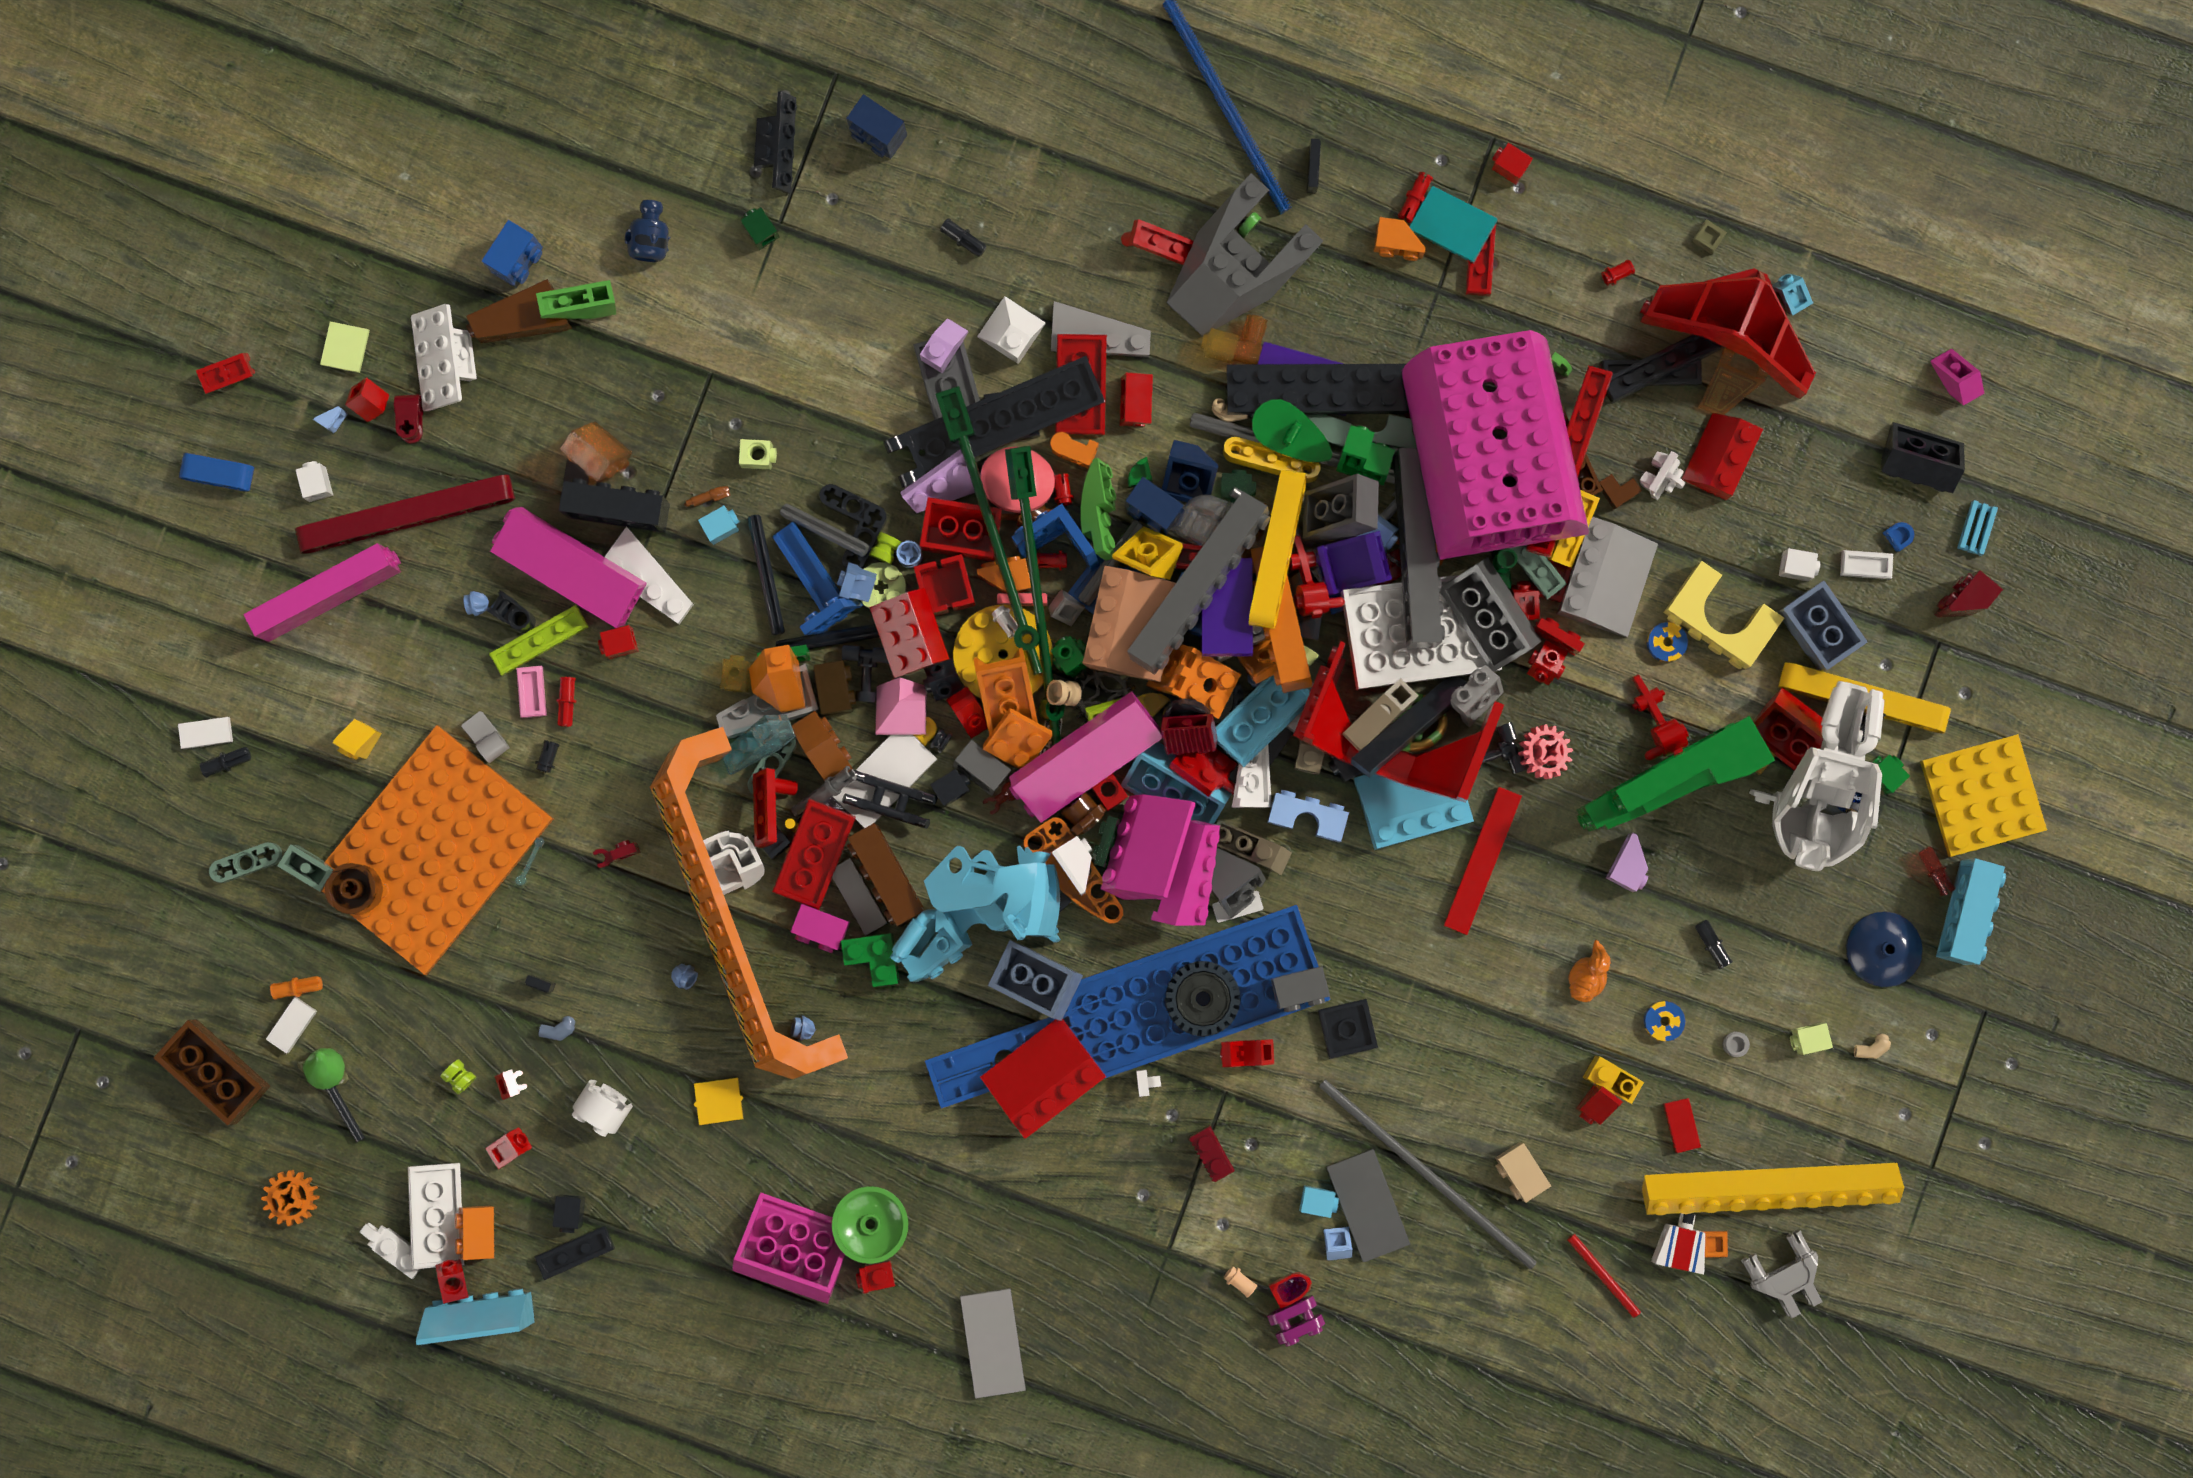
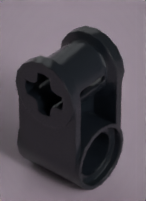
M499 590V596L492 606L486 608L487 612L519 632L526 633L535 627L536 619L534 615L501 590ZM526 614V623L522 626H518V617L520 615Z

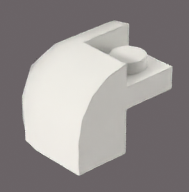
M725 831L703 840L723 895L742 886L744 889H747L764 875L763 863L753 843L747 836Z

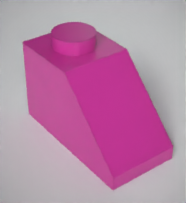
M1953 349L1931 360V365L1948 393L1963 406L1985 394L1980 371Z

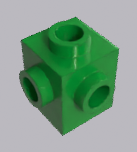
M1072 636L1063 637L1050 650L1054 656L1052 661L1060 671L1064 670L1067 675L1073 678L1087 668L1083 664L1086 644L1081 639L1077 640Z

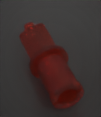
M1931 846L1922 849L1919 852V856L1929 872L1927 876L1933 879L1940 895L1948 894L1944 884L1948 891L1953 892L1956 888L1945 871L1946 866H1942Z

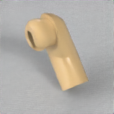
M1218 398L1213 401L1212 411L1219 419L1226 422L1248 419L1247 415H1227L1225 400Z
M1878 1034L1871 1046L1855 1045L1854 1057L1878 1059L1890 1049L1891 1042L1888 1035Z

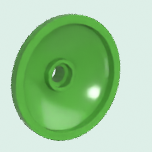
M874 1186L858 1188L848 1193L837 1205L832 1219L833 1237L839 1249L854 1261L866 1264L885 1261L898 1252L906 1239L908 1232L906 1210L901 1201L886 1189ZM868 1219L875 1221L874 1228L869 1229L866 1227L865 1223Z

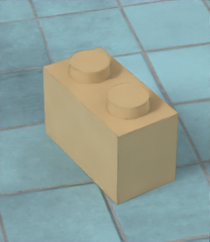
M1519 1142L1495 1157L1498 1162L1495 1167L1503 1179L1507 1177L1512 1185L1509 1189L1516 1200L1521 1198L1522 1201L1528 1202L1551 1187L1524 1143Z

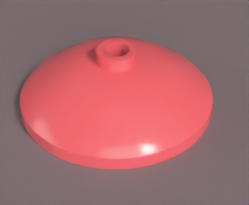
M1007 447L994 452L987 458L983 464L980 477L986 496L991 503L1002 510L1021 513L1019 499L1011 500L1005 449L1017 447ZM1031 450L1037 496L1029 497L1031 511L1042 507L1051 497L1055 478L1047 460Z

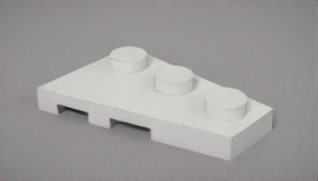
M1268 745L1244 768L1239 764L1232 808L1272 807Z

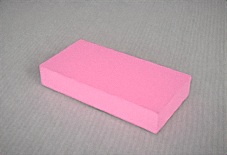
M543 666L516 668L520 718L547 716Z

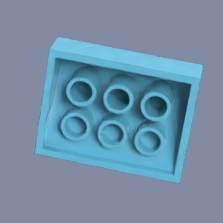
M1373 774L1370 778L1367 775L1354 778L1374 850L1474 822L1468 800L1464 803L1417 790Z
M523 1289L509 1290L508 1295L498 1296V1292L483 1294L482 1299L474 1300L473 1295H469V1298L458 1300V1302L444 1304L442 1299L434 1300L432 1305L424 1310L416 1338V1345L519 1332L534 1323L531 1292L524 1293Z

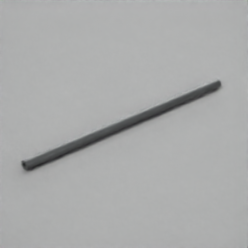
M1326 1079L1323 1080L1319 1087L1530 1270L1536 1265L1537 1262L1332 1084Z

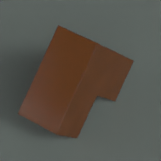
M1612 474L1599 482L1603 489L1601 492L1613 510L1642 492L1634 478L1622 486L1619 485Z

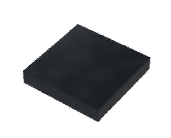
M1367 999L1317 1010L1329 1059L1378 1048Z

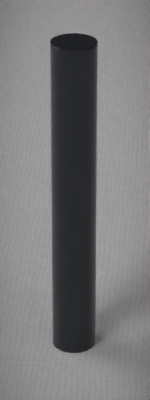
M336 1086L325 1089L355 1142L358 1143L365 1139Z

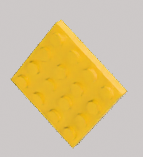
M2018 734L1920 761L1948 857L2047 830Z

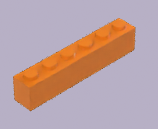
M1264 546L1250 549L1252 555V574L1256 573V577H1258ZM1286 576L1275 629L1263 627L1265 639L1271 640L1272 647L1268 648L1271 663L1276 662L1278 669L1273 671L1276 686L1281 685L1283 693L1312 687L1311 675L1288 576ZM1253 581L1254 591L1257 581Z

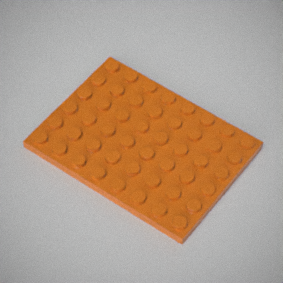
M436 725L331 853L325 863L332 869L342 864L355 863L366 865L376 871L383 886L381 902L367 913L350 915L420 972L427 975L554 818L444 729ZM357 885L350 889L351 893H355L358 889Z

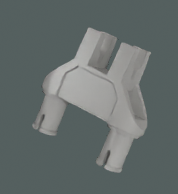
M1801 1230L1792 1232L1794 1235L1788 1234L1786 1236L1796 1257L1795 1260L1770 1273H1765L1756 1253L1748 1255V1259L1745 1257L1741 1260L1752 1279L1750 1281L1751 1288L1778 1298L1786 1315L1790 1316V1318L1801 1314L1791 1296L1800 1290L1809 1305L1812 1304L1814 1307L1822 1303L1813 1284L1818 1265V1254L1809 1248Z

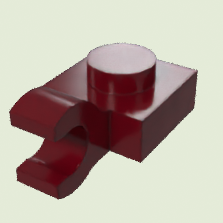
M629 840L615 844L616 849L610 852L605 849H596L593 855L604 854V862L597 864V866L605 868L615 861L623 860L641 852L637 843H630Z

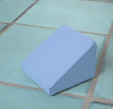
M338 406L315 417L313 420L334 433L348 414Z
M1349 1227L1324 1229L1327 1260L1351 1258L1352 1245Z

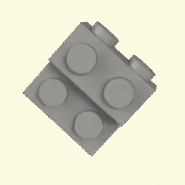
M1484 665L1481 669L1477 668L1471 673L1469 681L1464 687L1460 686L1453 692L1452 699L1450 700L1452 707L1460 714L1462 722L1469 728L1504 692L1500 677Z

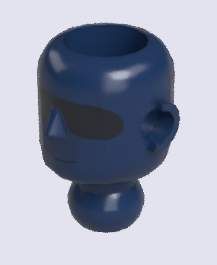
M643 200L639 207L642 213L641 218L634 219L629 229L625 232L624 241L625 244H628L627 252L631 258L639 261L661 262L665 258L667 251H669L668 241L671 238L669 237L667 224L659 220V216L663 212V205L659 201Z

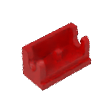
M240 353L196 370L205 394L252 377L255 374V370L249 364L251 360L249 354Z
M1126 372L1121 377L1119 426L1145 427V424H1151L1153 374Z

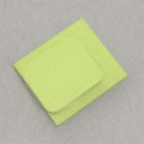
M330 322L320 365L360 373L370 330Z

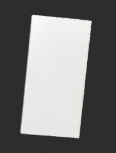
M890 735L856 770L911 787L937 758L913 735ZM854 780L845 786L839 795L833 796L851 815L856 816L855 819L864 828L875 823L882 816L842 803L845 793L871 801L875 791L873 786ZM885 790L881 805L891 807L898 800L899 794Z
M460 1163L408 1167L412 1270L436 1268L435 1265L441 1264L446 1260L460 1259V1254L455 1252V1240L459 1239V1229L455 1228V1214L459 1213V1207H462Z

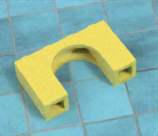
M1701 561L1692 570L1663 613L1668 615L1667 619L1677 626L1682 625L1688 629L1687 633L1698 641L1702 639L1709 644L1708 648L1718 655L1724 654L1730 658V664L1738 669H1742V667L1747 669L1757 659L1784 617L1767 605L1762 604L1756 609L1739 633L1723 634L1713 629L1706 620L1704 605L1708 595L1722 574Z

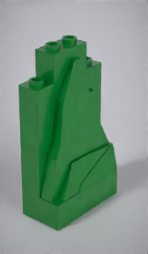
M1747 716L1735 724L1730 723L1683 749V753L1675 757L1673 755L1598 796V798L1578 808L1577 812L1579 815L1576 818L1583 829L1587 828L1588 831L1596 830L1602 826L1607 830L1645 815L1699 788L1748 776L1774 762L1775 759L1751 717Z

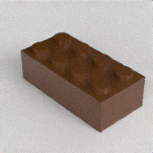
M873 823L848 837L850 844L847 847L852 856L856 859L859 858L863 865L859 868L866 880H872L875 887L871 890L877 901L880 903L884 902L887 907L884 914L890 924L902 927L913 918H917L925 909L879 826Z
M197 1019L187 1020L154 1057L159 1064L228 1126L237 1124L271 1087Z

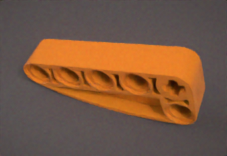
M1051 818L1025 836V848L1028 847L1029 839L1037 836L1042 840V846L1038 850L1031 851L1051 853L1045 863L1046 865H1055L1059 888L1067 897L1090 914L1107 923L1115 924L1122 919L1123 908L1114 895L1106 891L1105 895L1100 899H1096L1091 895V888L1096 884L1102 885L1103 883L1102 876L1092 861L1086 892L1081 896L1053 856L1052 852L1075 838L1062 819ZM1056 823L1058 825L1060 823L1063 826L1060 829L1061 834L1059 836H1056L1055 833L1053 835L1049 833L1052 829L1051 824ZM1114 905L1119 909V916L1116 919H1108L1106 917L1105 909L1108 906Z

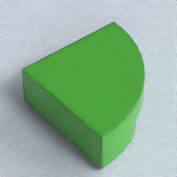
M1555 352L1551 357L1554 371L1568 378L1572 371V366L1566 359Z

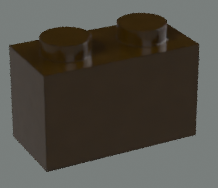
M843 660L813 665L821 714L823 716L853 712L852 705H856L854 690L850 691L848 681L852 680L850 666H846Z

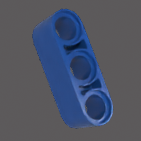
M184 453L179 478L250 492L255 467Z

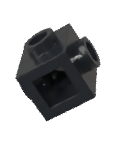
M952 659L924 668L927 678L923 679L927 694L932 692L935 701L949 698L963 689Z

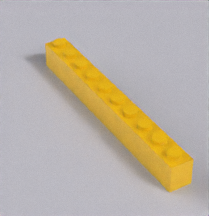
M1898 1163L1644 1175L1642 1186L1647 1215L1690 1214L1696 1212L1715 1213L1717 1211L1739 1212L1742 1210L1763 1211L1779 1208L1841 1207L1844 1205L1866 1206L1882 1203L1894 1204L1900 1203L1904 1191Z

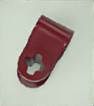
M421 395L395 396L396 432L405 442L409 444L417 443L423 436ZM409 426H412L414 429H411L409 434H406L405 431H408Z

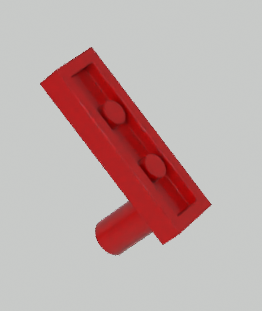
M1140 219L1134 220L1132 231L1125 232L1121 237L1122 244L1126 247L1135 246L1181 265H1184L1194 242L1191 239Z
M765 768L753 774L754 847L764 848L777 842L776 793L794 796L798 790L796 781L775 778V769Z

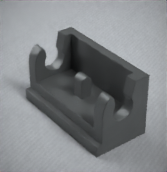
M973 740L967 744L953 764L955 769L959 772L964 771L967 778L991 796L995 794L1011 771Z

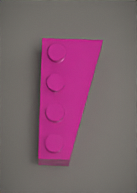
M1197 820L1190 821L1168 897L1158 899L1161 900L1158 912L1153 911L1151 920L1174 926L1206 924L1209 897L1212 891L1213 870L1216 864L1215 857L1219 842L1220 825Z

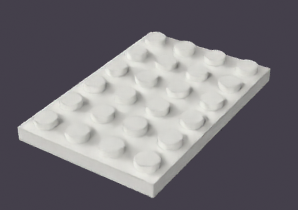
M1458 575L1440 577L1441 586L1445 585ZM1402 582L1341 591V597L1345 600L1343 609L1356 690L1394 685L1400 678L1405 683L1471 675L1477 668L1481 669L1484 665L1489 667L1441 592H1439V601L1443 603V614L1440 617L1441 625H1444L1445 628L1444 640L1436 648H1406Z

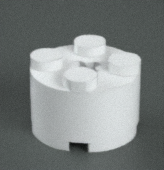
M589 1080L573 1105L574 1112L572 1116L580 1122L584 1123L587 1121L593 1125V1130L601 1136L606 1137L608 1133L615 1134L632 1109V1104L626 1105L627 1099L610 1086L603 1083L602 1087L595 1085L596 1080Z

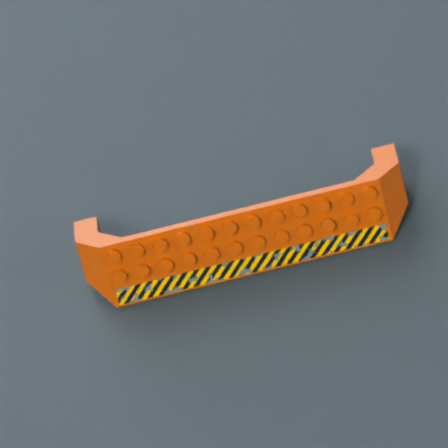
M720 727L681 740L669 751L650 788L755 1068L790 1079H796L845 1060L848 1056L839 1034L805 1046L776 1032L773 1028L685 794L696 768L720 761L732 750L724 728Z

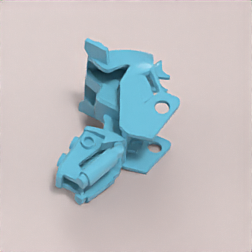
M956 846L924 880L931 904L936 909L924 910L917 918L911 920L892 948L893 953L890 958L895 962H902L909 973L907 978L910 982H918L929 977L931 979L936 978L943 973L942 967L948 962L953 964L963 957L961 952L972 946L967 930L974 924H986L991 930L1004 932L1011 930L1017 940H1023L1025 936H1044L1052 942H1059L1061 939L1057 935L1059 931L1056 927L1060 910L1059 880L1055 865H1046L1045 863L1051 853L1032 852L1029 847H1026L1024 851L1021 846H1017L1019 865L1004 867L997 863L993 854L988 850L981 851L971 860L964 847ZM953 858H958L962 862V869L958 873H953L950 870L949 864ZM983 861V862H985L987 865L981 864V863H978V862ZM974 867L986 870L987 873L985 875L975 873Z

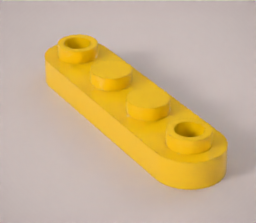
M1231 437L1224 444L1223 455L1231 463L1279 476L1282 469L1297 472L1307 470L1310 474H1307L1306 483L1314 482L1320 472L1319 462L1295 459L1278 453L1262 443L1240 437ZM1231 451H1237L1239 454H1234Z

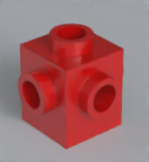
M1546 640L1539 651L1534 650L1527 662L1531 665L1527 674L1538 682L1549 686L1554 678L1559 680L1564 672L1565 666L1562 663L1568 652Z

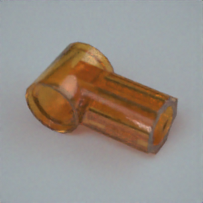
M1247 314L1241 340H1238L1233 361L1243 364H1258L1262 350L1261 343L1267 327V319Z

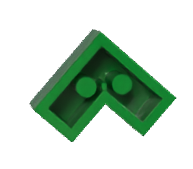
M1351 425L1336 471L1350 476L1360 474L1378 481L1380 485H1384L1395 449H1391L1383 443H1372L1375 432L1369 431L1364 426Z
M892 933L841 940L844 966L870 963L873 987L900 984L897 962L890 958L893 953L892 948L895 945Z

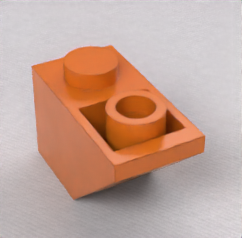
M1379 218L1374 252L1379 253L1382 257L1389 258L1394 257V255L1404 256L1403 258L1409 261H1417L1418 258H1423L1425 246L1404 220Z
M1020 556L1007 558L1017 593L1031 591L1026 559H1020ZM996 562L984 563L981 565L982 568L977 569L980 579L1001 592L1007 593Z

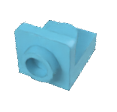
M1786 274L1781 276L1778 282L1772 285L1774 291L1780 293L1787 313L1792 316L1813 304L1803 277Z

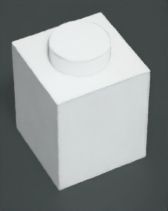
M312 461L304 463L302 465L303 468L296 469L302 497L305 500L312 502L333 496L325 466Z
M1788 548L1782 553L1779 576L1810 581L1814 578V575L1817 576L1819 573L1820 561H1817L1818 554Z

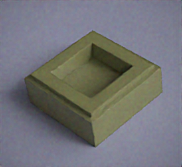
M1706 219L1692 239V242L1708 253L1713 254L1727 232Z

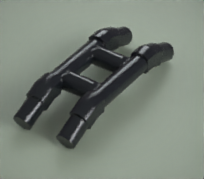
M854 770L857 776L855 781L875 787L872 800L868 801L845 793L842 803L927 829L929 827V819L907 813L905 809L909 798L935 805L938 799L937 795ZM885 790L899 794L895 809L881 805Z

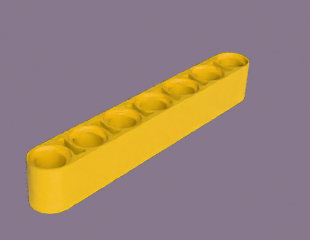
M1281 470L1249 614V625L1275 629L1304 498L1307 473Z
M1784 663L1778 685L1780 689L1783 687L1789 692L1828 702L1832 689L1836 687L1838 681L1866 687L1868 693L1872 689L1883 692V699L1885 700L1883 713L1886 714L1885 719L1945 734L1951 712L1949 707L1798 664Z

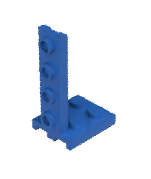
M791 522L773 535V539L821 611L819 613L815 611L804 619L806 622L800 626L804 635L827 632L829 627L836 622H841L848 617L847 615L850 612L863 606L859 599H847L839 596V589L795 522Z

